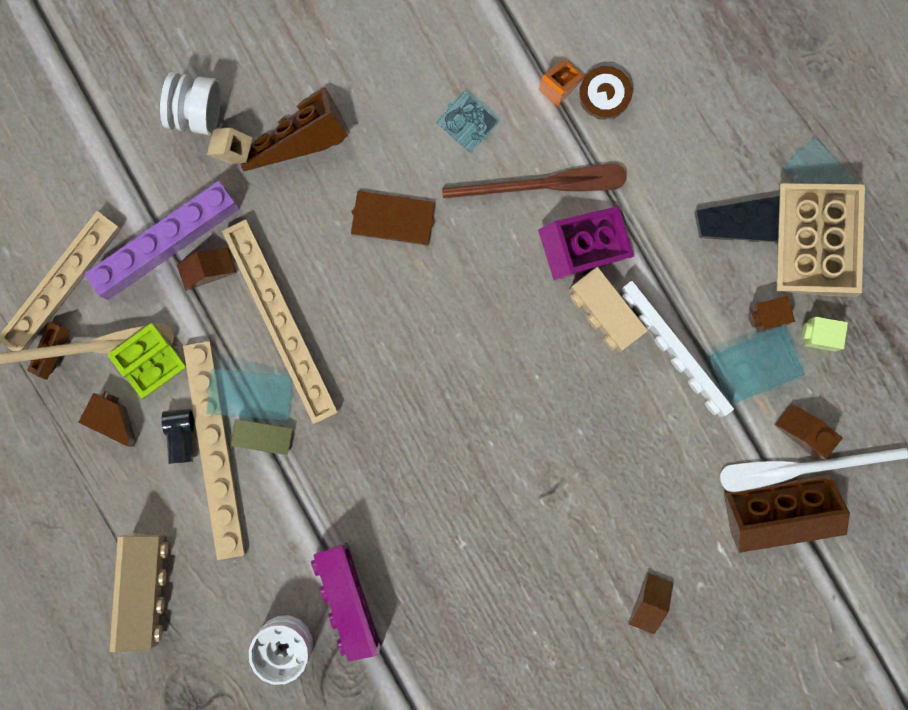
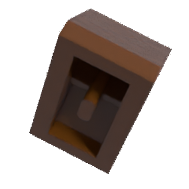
M228 248L198 251L177 265L186 291L236 274Z
M647 572L628 624L655 634L669 613L673 582Z

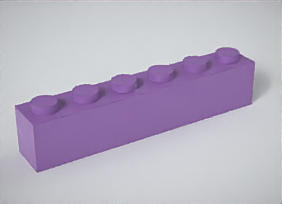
M218 181L87 271L84 275L100 297L110 300L237 212L239 207L224 186Z

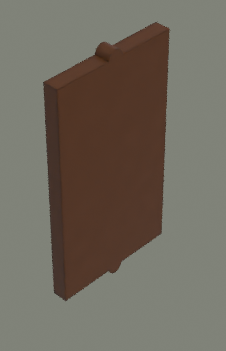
M357 191L355 209L351 211L353 215L351 235L428 246L431 227L434 226L432 218L435 202Z

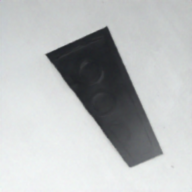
M780 196L696 210L694 214L699 238L778 243Z

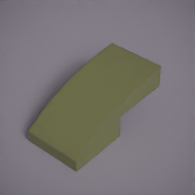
M235 419L230 446L288 455L292 428Z

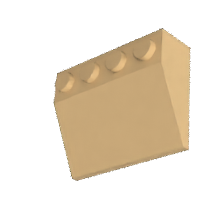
M780 183L777 261L778 292L857 297L862 293L865 184Z

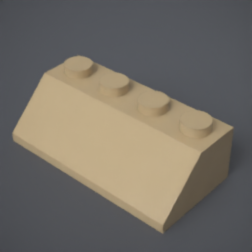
M132 533L118 536L109 652L152 649L162 639L163 627L159 625V617L163 613L165 605L164 597H161V588L166 583L167 575L166 569H163V558H166L168 555V542L165 541V535Z

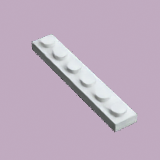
M633 281L625 285L620 290L622 293L621 297L630 309L634 308L638 313V319L647 330L650 329L656 336L654 341L662 351L667 350L672 356L671 362L680 373L684 371L690 379L688 384L697 394L701 393L707 400L705 405L713 415L718 414L719 417L726 416L733 411L734 408Z

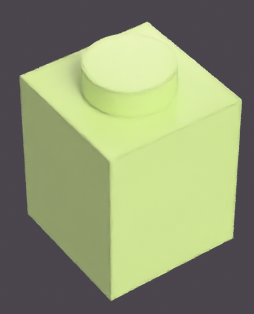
M820 317L809 319L802 329V338L805 339L804 346L834 352L843 350L848 322Z

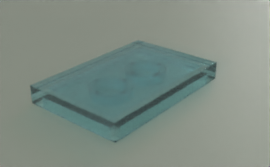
M784 326L708 356L724 396L731 405L805 376Z

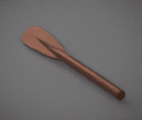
M604 164L568 170L547 178L442 188L443 199L547 188L559 191L616 190L625 184L626 172L618 164Z

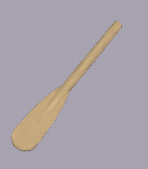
M163 323L154 324L170 345H172L174 340L172 329ZM148 325L116 331L86 342L0 353V364L86 352L109 354Z

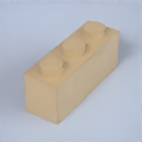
M598 267L570 288L569 291L572 293L570 299L578 308L583 307L588 314L586 319L595 330L599 328L605 335L603 340L612 351L616 349L620 353L648 331Z

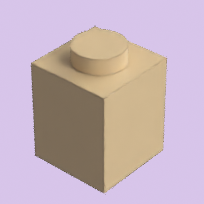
M233 128L214 129L207 155L227 164L246 163L253 137Z

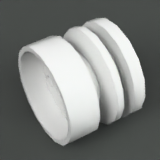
M177 72L168 73L164 81L160 100V117L163 127L184 131L189 124L190 130L193 133L212 135L218 123L221 107V87L219 81L215 78L199 76L193 83L192 77L189 74L181 76Z
M290 615L277 616L268 620L253 638L249 648V663L253 672L262 681L273 685L287 684L295 680L304 671L313 650V637L308 626L300 619ZM287 643L289 646L287 650L285 648L280 650L278 648L279 644Z

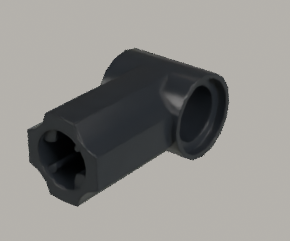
M192 410L163 411L161 422L163 433L167 438L168 464L194 462L191 434L194 432Z

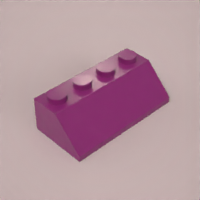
M346 542L313 554L315 560L311 561L315 576L320 575L323 586L320 587V593L324 603L329 602L332 612L328 613L332 628L338 629L340 639L337 640L341 656L346 655L348 662L377 656L380 652L381 644L348 543Z

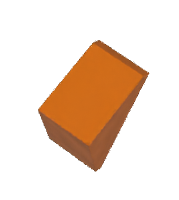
M565 59L543 75L539 91L559 107L584 79L585 75Z

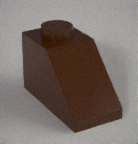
M106 391L102 395L93 393L78 423L127 447H134L136 444L134 432L125 406L118 403L119 397Z
M793 404L787 408L774 424L815 459H827L843 439L842 436L822 420Z

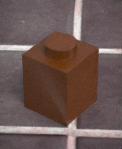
M788 296L758 303L750 307L749 320L753 328L756 327L757 333L795 322Z

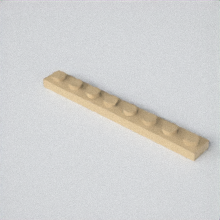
M243 220L222 230L312 423H319L339 413L248 221Z
M207 341L184 345L183 349L217 560L246 555L212 342Z

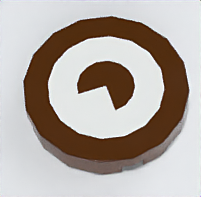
M601 66L592 69L584 77L579 88L581 105L589 115L597 119L606 120L620 116L627 109L632 98V86L629 78L621 70L614 67Z

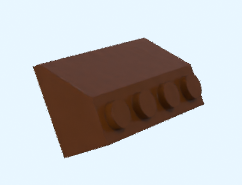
M830 473L787 480L739 492L724 491L730 531L739 553L847 535L850 512Z

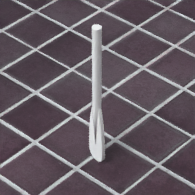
M906 448L805 463L766 461L728 465L722 470L720 482L727 491L739 492L777 484L805 473L907 459L908 451Z

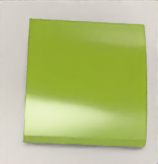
M153 323L146 326L107 355L121 375L127 378L141 399L147 398L186 369V364Z

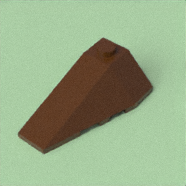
M324 87L296 106L299 111L288 120L285 117L278 121L279 125L273 133H265L254 141L250 146L246 163H241L242 170L248 171L320 152L342 143L348 137L346 124L328 90Z

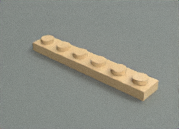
M96 211L0 333V342L12 351L26 350L121 228Z

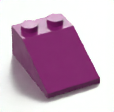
M619 206L557 220L538 229L554 281L635 257Z

